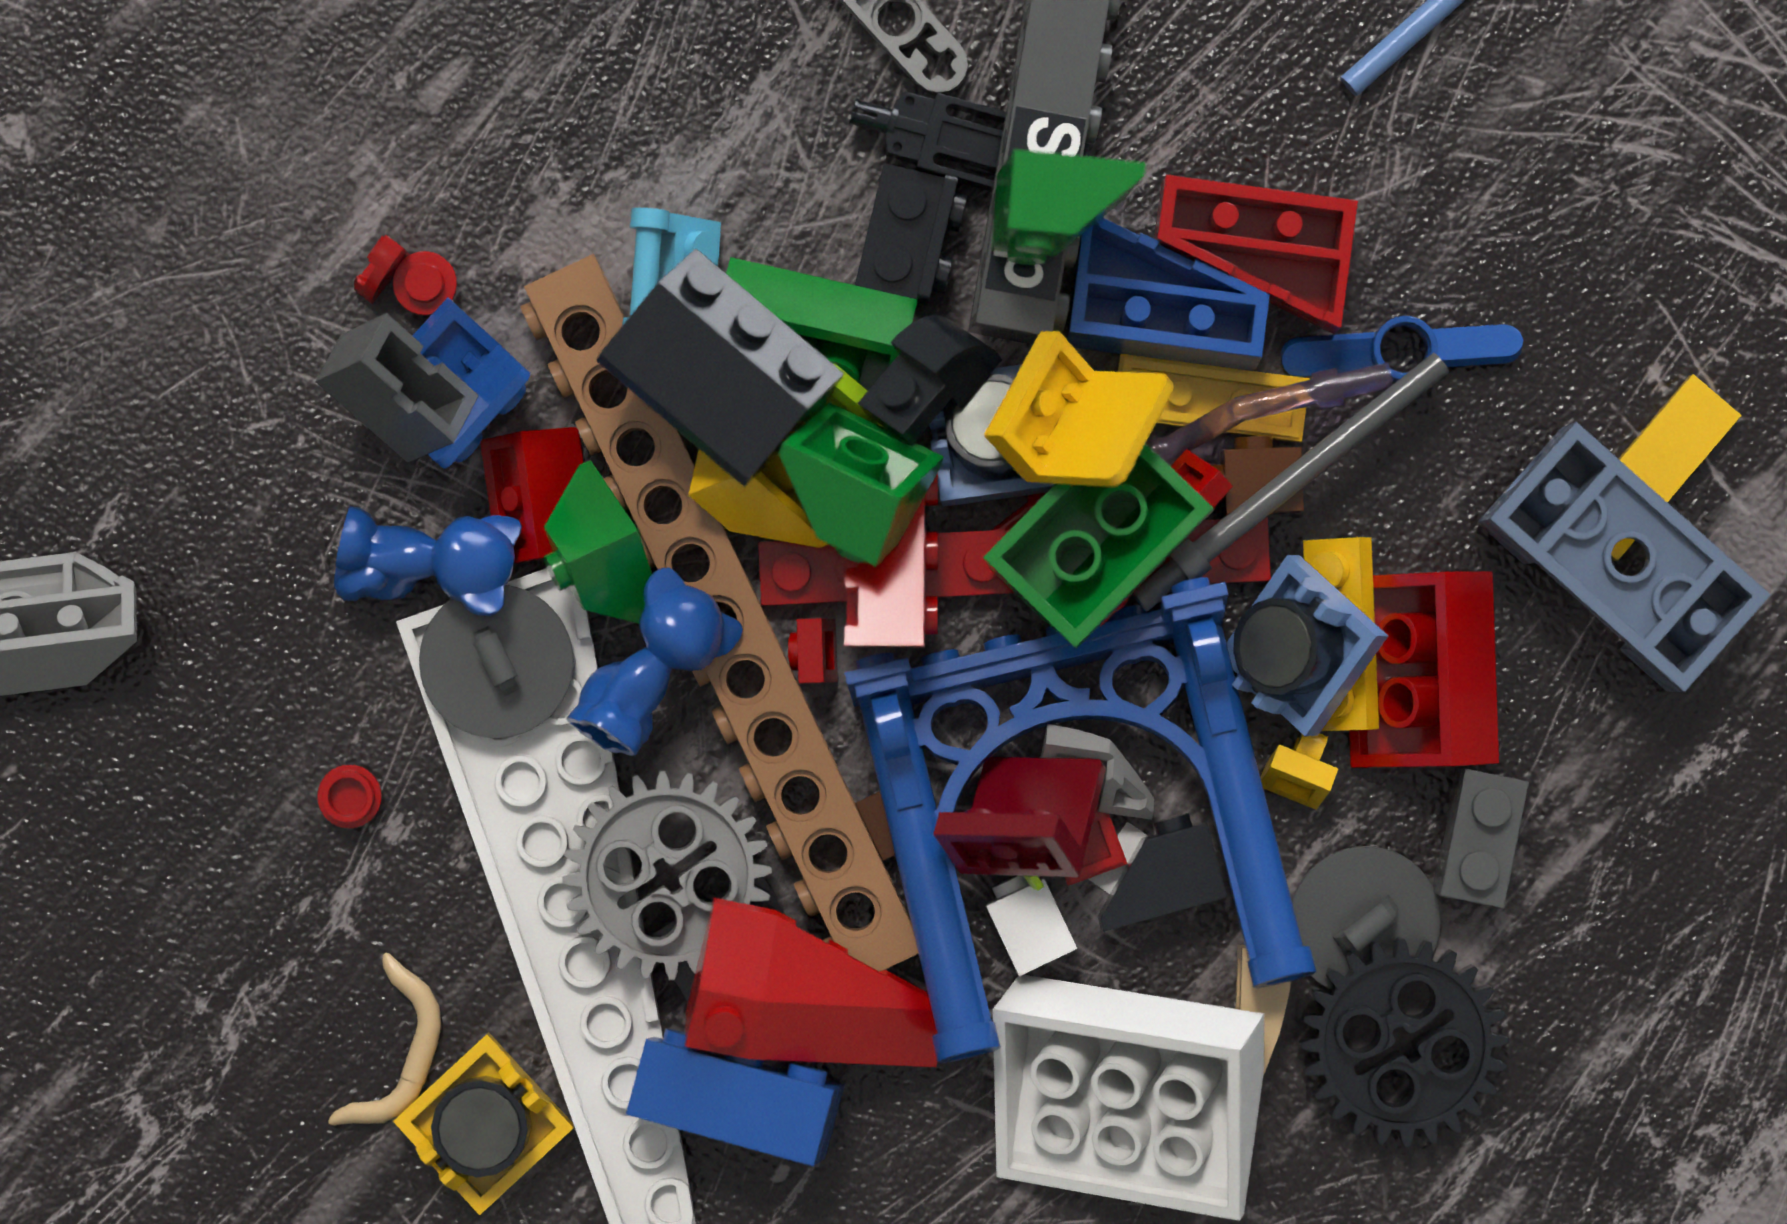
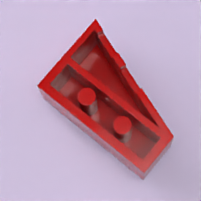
M1166 174L1161 183L1154 239L1159 241V245L1192 261L1197 259L1270 294L1269 303L1335 334L1341 329L1358 200Z

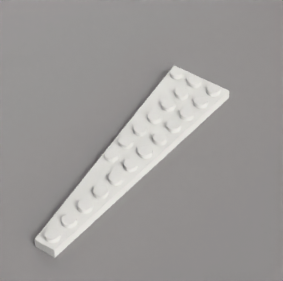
M547 568L508 582L507 585L524 589L541 598L561 618L572 644L573 673L570 686L563 701L547 720L528 732L506 738L480 737L453 726L438 713L424 690L419 669L420 646L427 626L443 605L396 621L608 1223L696 1224L680 1129L626 1115L645 1040L651 1037L663 1039L652 972L648 978H642L641 959L633 957L622 970L618 969L616 964L620 949L615 945L598 955L594 949L602 936L601 932L597 929L580 935L577 930L580 924L589 916L587 909L572 911L568 910L566 905L570 900L582 894L581 887L569 886L562 882L563 876L580 871V864L564 856L565 850L584 849L586 843L573 831L575 824L594 828L597 821L588 808L589 804L594 803L608 811L614 806L608 788L613 785L620 791L613 752L599 747L576 730L566 719L570 712L578 705L580 692L585 682L598 669L588 611L583 610L569 587L562 591L557 589ZM616 848L606 856L604 872L610 880L617 883H627L635 878L629 848ZM637 888L618 899L617 905L619 908L626 909L639 900ZM640 913L639 926L640 929L645 933L642 913Z

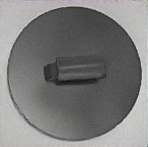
M506 585L504 588L503 608L497 614L490 616L472 614L465 609L462 602L454 599L449 600L438 610L427 626L420 646V677L432 705L453 726L480 737H513L528 732L542 724L556 711L563 701L570 686L573 673L572 644L561 618L545 601L529 591Z
M1357 846L1337 851L1325 857L1311 868L1298 885L1292 899L1303 946H1310L1316 968V973L1310 976L1326 988L1332 990L1335 986L1331 983L1325 971L1331 968L1343 976L1348 974L1351 970L1347 963L1346 953L1349 951L1360 958L1363 963L1370 961L1369 949L1372 941L1379 943L1386 956L1393 954V947L1397 937L1405 939L1410 955L1416 954L1423 940L1432 943L1434 953L1441 927L1440 906L1437 895L1433 893L1434 888L1421 869L1405 856L1376 846Z

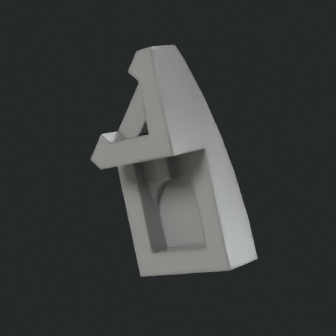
M1047 724L1040 758L1100 759L1105 766L1106 772L1099 796L1098 812L1152 820L1154 812L1153 796L1130 763L1110 739L1068 727Z

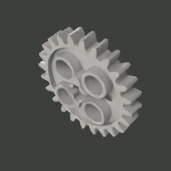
M659 770L655 788L647 790L638 775L632 776L633 795L625 797L612 785L608 790L614 806L608 811L594 803L589 804L588 808L597 821L594 828L575 824L573 831L586 842L584 849H567L564 856L580 864V871L563 876L562 882L569 886L581 887L582 894L570 900L566 905L568 910L572 911L587 909L589 916L580 924L577 930L580 935L597 929L601 932L602 936L594 949L598 955L606 952L613 945L620 949L616 964L618 969L622 970L633 957L641 959L642 978L649 977L656 962L664 963L669 980H675L678 962L687 961L691 970L694 973L696 972L712 907V902H705L699 899L693 890V881L696 875L704 868L718 867L727 873L729 889L722 898L724 900L750 904V901L769 900L770 895L767 892L754 886V878L771 874L772 868L764 864L753 863L752 857L765 849L767 842L757 839L747 841L744 834L753 827L756 819L754 816H749L735 821L731 817L739 803V799L735 795L720 805L715 803L714 799L718 785L716 782L711 781L698 794L693 792L692 773H685L678 788H670L666 772ZM673 812H682L689 815L695 825V834L692 841L681 848L665 846L658 836V827L661 820ZM708 841L716 843V850L713 853L695 862L677 875L678 881L681 884L678 889L670 892L665 885H660L628 908L621 909L618 907L617 901L620 897L654 878L656 870L653 864L657 860L664 858L669 865H673ZM619 847H627L634 850L641 860V869L638 875L627 883L614 882L604 872L606 856L612 850ZM652 902L666 903L675 912V924L672 930L661 937L649 936L639 926L641 910Z

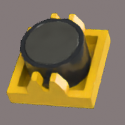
M487 1033L393 1121L416 1146L415 1149L420 1159L438 1172L441 1182L450 1189L457 1190L479 1215L490 1207L574 1128L573 1122L490 1033Z

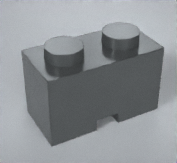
M385 313L341 334L315 382L408 463L453 444L479 395L443 363L434 366L420 354L424 346L390 315Z
M1456 768L1446 816L1448 819L1443 843L1441 842L1433 882V893L1504 908L1529 781Z

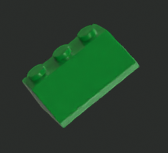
M730 257L726 274L827 360L839 366L866 390L873 386L899 355L890 342L904 328L913 323L918 301L909 297Z
M1145 443L1135 461L1133 469L1121 484L1114 487L1055 484L983 558L990 570L1031 610L1077 649L1214 511V508Z

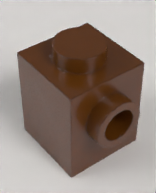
M1272 436L1234 438L1235 449L1223 450L1220 452V464H1210L1218 469L1233 485L1229 492L1219 501L1222 502V516L1230 514L1302 457L1301 447L1273 448ZM1303 489L1271 514H1292L1304 511Z

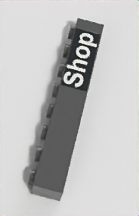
M1025 0L970 316L969 333L1033 345L1040 331L1055 330L1062 332L1064 329L1070 295L1060 292L1063 269L1074 268L1080 237L1057 256H1046V263L1040 265L1013 263L1007 260V252L991 250L997 173L1014 149L1083 156L1085 143L1095 144L1102 112L1101 107L1092 105L1095 82L1105 83L1112 56V45L1102 43L1106 20H1116L1121 0Z

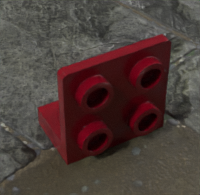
M990 757L983 764L972 808L965 812H939L933 835L960 874L1079 877L1106 768L1100 759Z

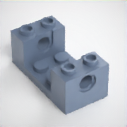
M1577 422L1562 427L1477 522L1524 565L1536 563L1624 641L1625 644L1620 650L1667 692H1685L1771 596L1770 593ZM1624 538H1630L1639 542L1646 554L1644 567L1634 576H1625L1619 573L1611 561L1613 547Z

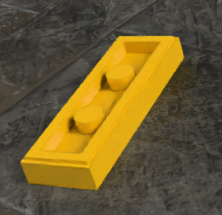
M1128 354L1119 355L1117 372L1163 373L1173 383V391L1163 408L1160 418L1155 424L1244 436H1272L1274 440L1302 442L1310 378Z
M1694 374L1689 375L1618 459L1668 502L1742 415ZM1624 538L1618 541L1612 549L1611 559L1618 561L1635 540Z

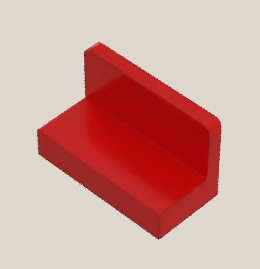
M576 427L519 431L482 439L480 442L490 516L513 517L519 520L522 525L521 534L514 546V564L544 559L543 556L552 552L544 526L580 464L584 463L580 434Z

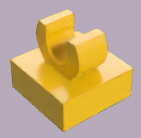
M1320 733L1318 736H1304L1301 734L1300 738L1296 739L1292 749L1279 744L1265 764L1262 772L1261 781L1263 788L1317 810L1331 791L1339 769L1320 761L1328 736Z

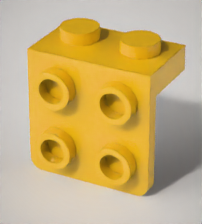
M1040 331L987 427L984 437L1026 482L1114 487L1121 484L1133 469L1142 447L1163 412V408L1173 391L1174 385L1163 373L1094 371L1060 331Z

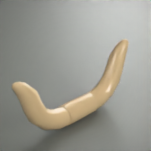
M384 953L383 968L391 984L413 1003L418 1022L400 1076L401 1078L396 1088L381 1100L354 1102L336 1110L328 1120V1123L332 1126L353 1123H385L398 1117L419 1097L438 1045L441 1017L440 1006L426 983L402 966L389 953Z

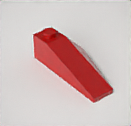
M713 898L686 1008L685 1047L755 1060L917 1067L937 1066L938 1062L932 1041V1036L937 1034L929 996L926 991L887 970H875L848 955L847 948L831 939L826 943L796 926V920L778 910Z

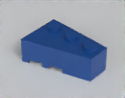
M1101 218L1080 236L1066 339L1074 348L1255 371L1263 354L1270 294L1197 259L1192 261L1159 245V241L1143 233L1138 235L1105 218Z
M666 1028L663 1039L651 1037L645 1040L626 1115L815 1166L826 1158L845 1084L826 1080L828 1072L802 1064L790 1062L789 1069L786 1070L763 1064L764 1060L745 1059L685 1047V1032Z

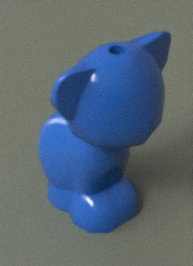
M350 506L347 511L337 552L334 589L337 595L344 601H357L365 597L386 601L404 598L412 591L419 580L435 575L438 585L446 595L462 602L465 609L472 614L482 616L497 614L503 608L504 588L512 575L515 562L514 546L521 534L522 525L519 520L513 517L501 515L488 516L481 520L464 516L456 518L444 529L438 540H435L422 531L411 527L379 526L371 514L362 508Z
M670 567L660 568L655 571L644 587L643 598L645 606L639 623L646 647L622 662L611 663L594 671L580 692L578 705L566 718L576 730L604 750L614 753H625L630 756L636 755L642 744L649 739L653 729L652 712L660 704L666 693L671 670H702L711 664L715 657H720L730 652L741 638L743 632L741 623L735 618L722 613L718 604L710 595L700 589L686 585Z

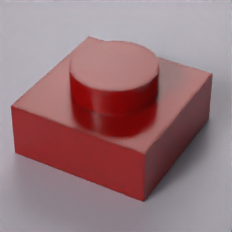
M796 619L797 632H792L789 635L788 659L791 670L798 671V683L838 682L836 619Z

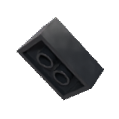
M697 249L692 251L654 286L596 359L602 367L743 487L779 455L783 442L825 406L844 375L842 371Z

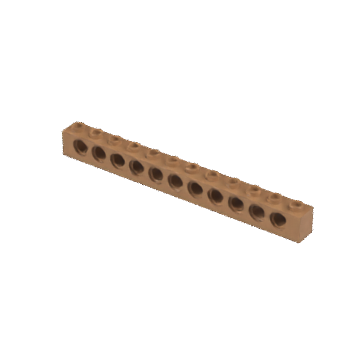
M591 254L524 286L530 302L520 306L536 341L546 336L548 337L558 358L548 363L550 372L563 398L575 394L585 417L575 421L577 429L591 456L602 451L612 472V475L603 479L623 509L630 510L640 531L639 535L650 568L670 567L674 570V559L682 548L692 545L703 548L710 560L707 574L699 581L683 582L688 586L704 591L716 603L728 604L735 611L737 620L742 625L743 632L741 638L726 655L715 657L711 664L702 670L692 672L700 687L710 682L714 687L722 705L711 710L726 743L730 744L739 740L749 763L739 767L740 773L754 802L763 798L767 799L776 818L775 822L766 825L767 830L782 860L794 856L804 878L793 883L809 918L821 913L831 937L822 941L827 943L831 939L847 948L848 955L877 971L885 970L918 954L911 920L855 805L853 797L800 685L790 668L789 662L725 527L688 496L695 464L680 432L628 388L624 401L614 408H602L593 399L592 390L597 379L605 374H610L596 359L603 348L622 327L623 318L625 317L598 259L594 254ZM581 316L595 319L600 327L598 341L587 350L570 348L565 338L566 328L569 323ZM633 431H644L650 434L655 444L652 458L641 466L627 465L620 456L621 441L627 434ZM662 488H670L677 491L682 500V510L679 517L669 524H657L650 519L647 513L649 497L653 492ZM744 660L757 663L763 670L765 677L762 690L752 698L737 696L733 693L728 683L731 668ZM769 718H777L784 721L792 732V742L789 749L778 756H771L762 752L757 746L755 739L758 726ZM804 776L810 778L818 786L820 798L817 806L812 811L796 813L790 810L784 803L783 788L787 781L793 777ZM825 834L839 837L847 848L845 863L840 868L832 871L818 868L810 857L812 842L817 837ZM849 893H862L869 897L874 905L875 914L873 919L862 928L848 927L838 917L837 905Z

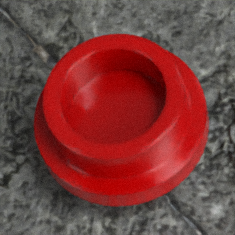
M429 251L416 252L404 258L397 266L393 276V290L397 300L408 311L418 315H432L447 297L453 301L457 291V277L452 265L441 255Z
M342 765L332 769L322 779L317 793L318 805L324 817L332 824L342 828H357L370 822L378 813L382 803L381 786L374 774L368 769L358 765Z

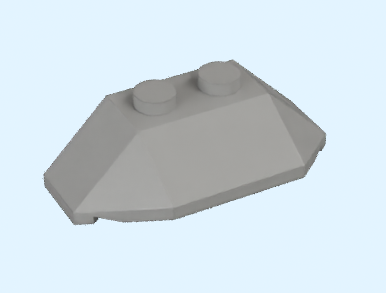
M76 552L0 561V696L87 685L137 642V605L134 581L124 576L119 577L106 567Z

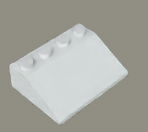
M1024 974L1018 975L993 1008V1022H995L1001 1047L994 1051L996 1177L1240 1221L1245 1210L1264 1074V1014Z

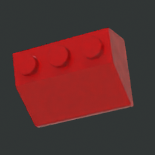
M1493 571L1373 575L1375 624L1388 635L1376 653L1379 729L1349 730L1351 768L1499 764Z

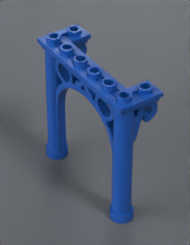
M1206 577L1194 578L1173 585L1171 587L1172 595L1161 598L1160 610L1146 613L1141 605L1121 608L1108 619L1109 622H1105L1101 627L1099 626L1077 649L1052 627H1048L1045 629L1046 637L1022 642L1020 635L1002 636L985 642L983 644L985 651L960 657L959 651L956 649L935 652L921 658V667L912 669L910 668L908 657L895 660L893 653H880L856 661L857 670L844 672L853 706H860L937 1030V1034L932 1036V1041L938 1063L954 1062L996 1051L1001 1047L995 1022L991 1020L955 866L933 835L939 812L956 811L957 804L967 784L978 769L994 753L1020 736L1045 727L1047 724L1052 725L1074 720L1119 722L1152 733L1175 748L1190 763L1199 776L1210 804L1249 960L1247 964L1253 988L1287 983L1316 973L1310 946H1303L1241 698L1239 691L1232 685L1235 675L1222 627L1228 599L1225 582L1210 585L1209 579ZM1174 643L1177 657H1174L1167 649L1160 646ZM1107 659L1099 675L1100 694L1104 700L1089 699L1090 688L1078 689L1067 685L1057 675L1056 671ZM1140 661L1158 663L1166 671L1168 686L1156 700L1146 708H1141L1122 700L1112 686L1114 675L1121 667L1128 664H1136ZM1031 677V685L1027 695L1019 703L1009 707V713L1013 718L1000 725V712L995 701L987 693L979 689ZM1183 687L1186 690L1199 745L1181 728L1162 717L1177 701L1180 690ZM1046 692L1059 702L1042 706ZM926 702L923 705L919 718L915 719L912 705ZM960 704L978 706L984 711L988 719L986 731L970 750L943 744L935 738L932 732L933 720L941 710L947 707H956ZM923 749H926L937 759L957 765L941 795L938 809Z

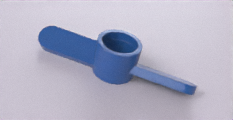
M1399 316L1387 321L1376 332L1292 338L1282 347L1281 361L1286 372L1296 377L1376 372L1385 380L1395 383L1407 373L1391 369L1386 365L1381 356V341L1390 329L1407 327L1414 330L1424 342V360L1432 353H1435L1447 367L1513 362L1522 352L1523 337L1516 328L1505 324L1431 329L1427 323L1419 318Z

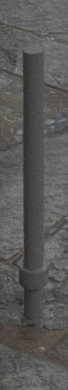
M1432 353L1194 542L1186 539L1168 556L1170 561L1147 578L1133 592L1132 595L1145 611H1149L1161 601L1163 596H1167L1172 592L1171 587L1186 580L1201 578L1212 569L1209 564L1210 561L1449 373L1445 363L1437 354Z

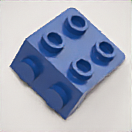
M449 297L413 335L424 346L420 354L434 366L440 363L446 365L479 395L455 442L428 454L443 469L449 467L454 461L457 463L464 461L477 449L483 437L481 432L498 413L500 415L506 414L520 402L526 391L525 383L530 377V372Z

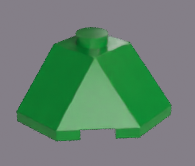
M589 460L578 466L544 526L552 552L543 556L557 589L562 591L569 587L583 610L640 624L639 619L645 606L643 598L644 587L652 575V571L638 529L593 462Z

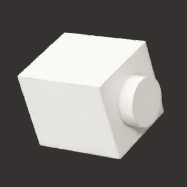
M1015 875L993 886L992 890L996 898L985 903L1019 976L1077 949L1043 876L1039 878L1045 887L1038 891L1033 889L1023 876Z

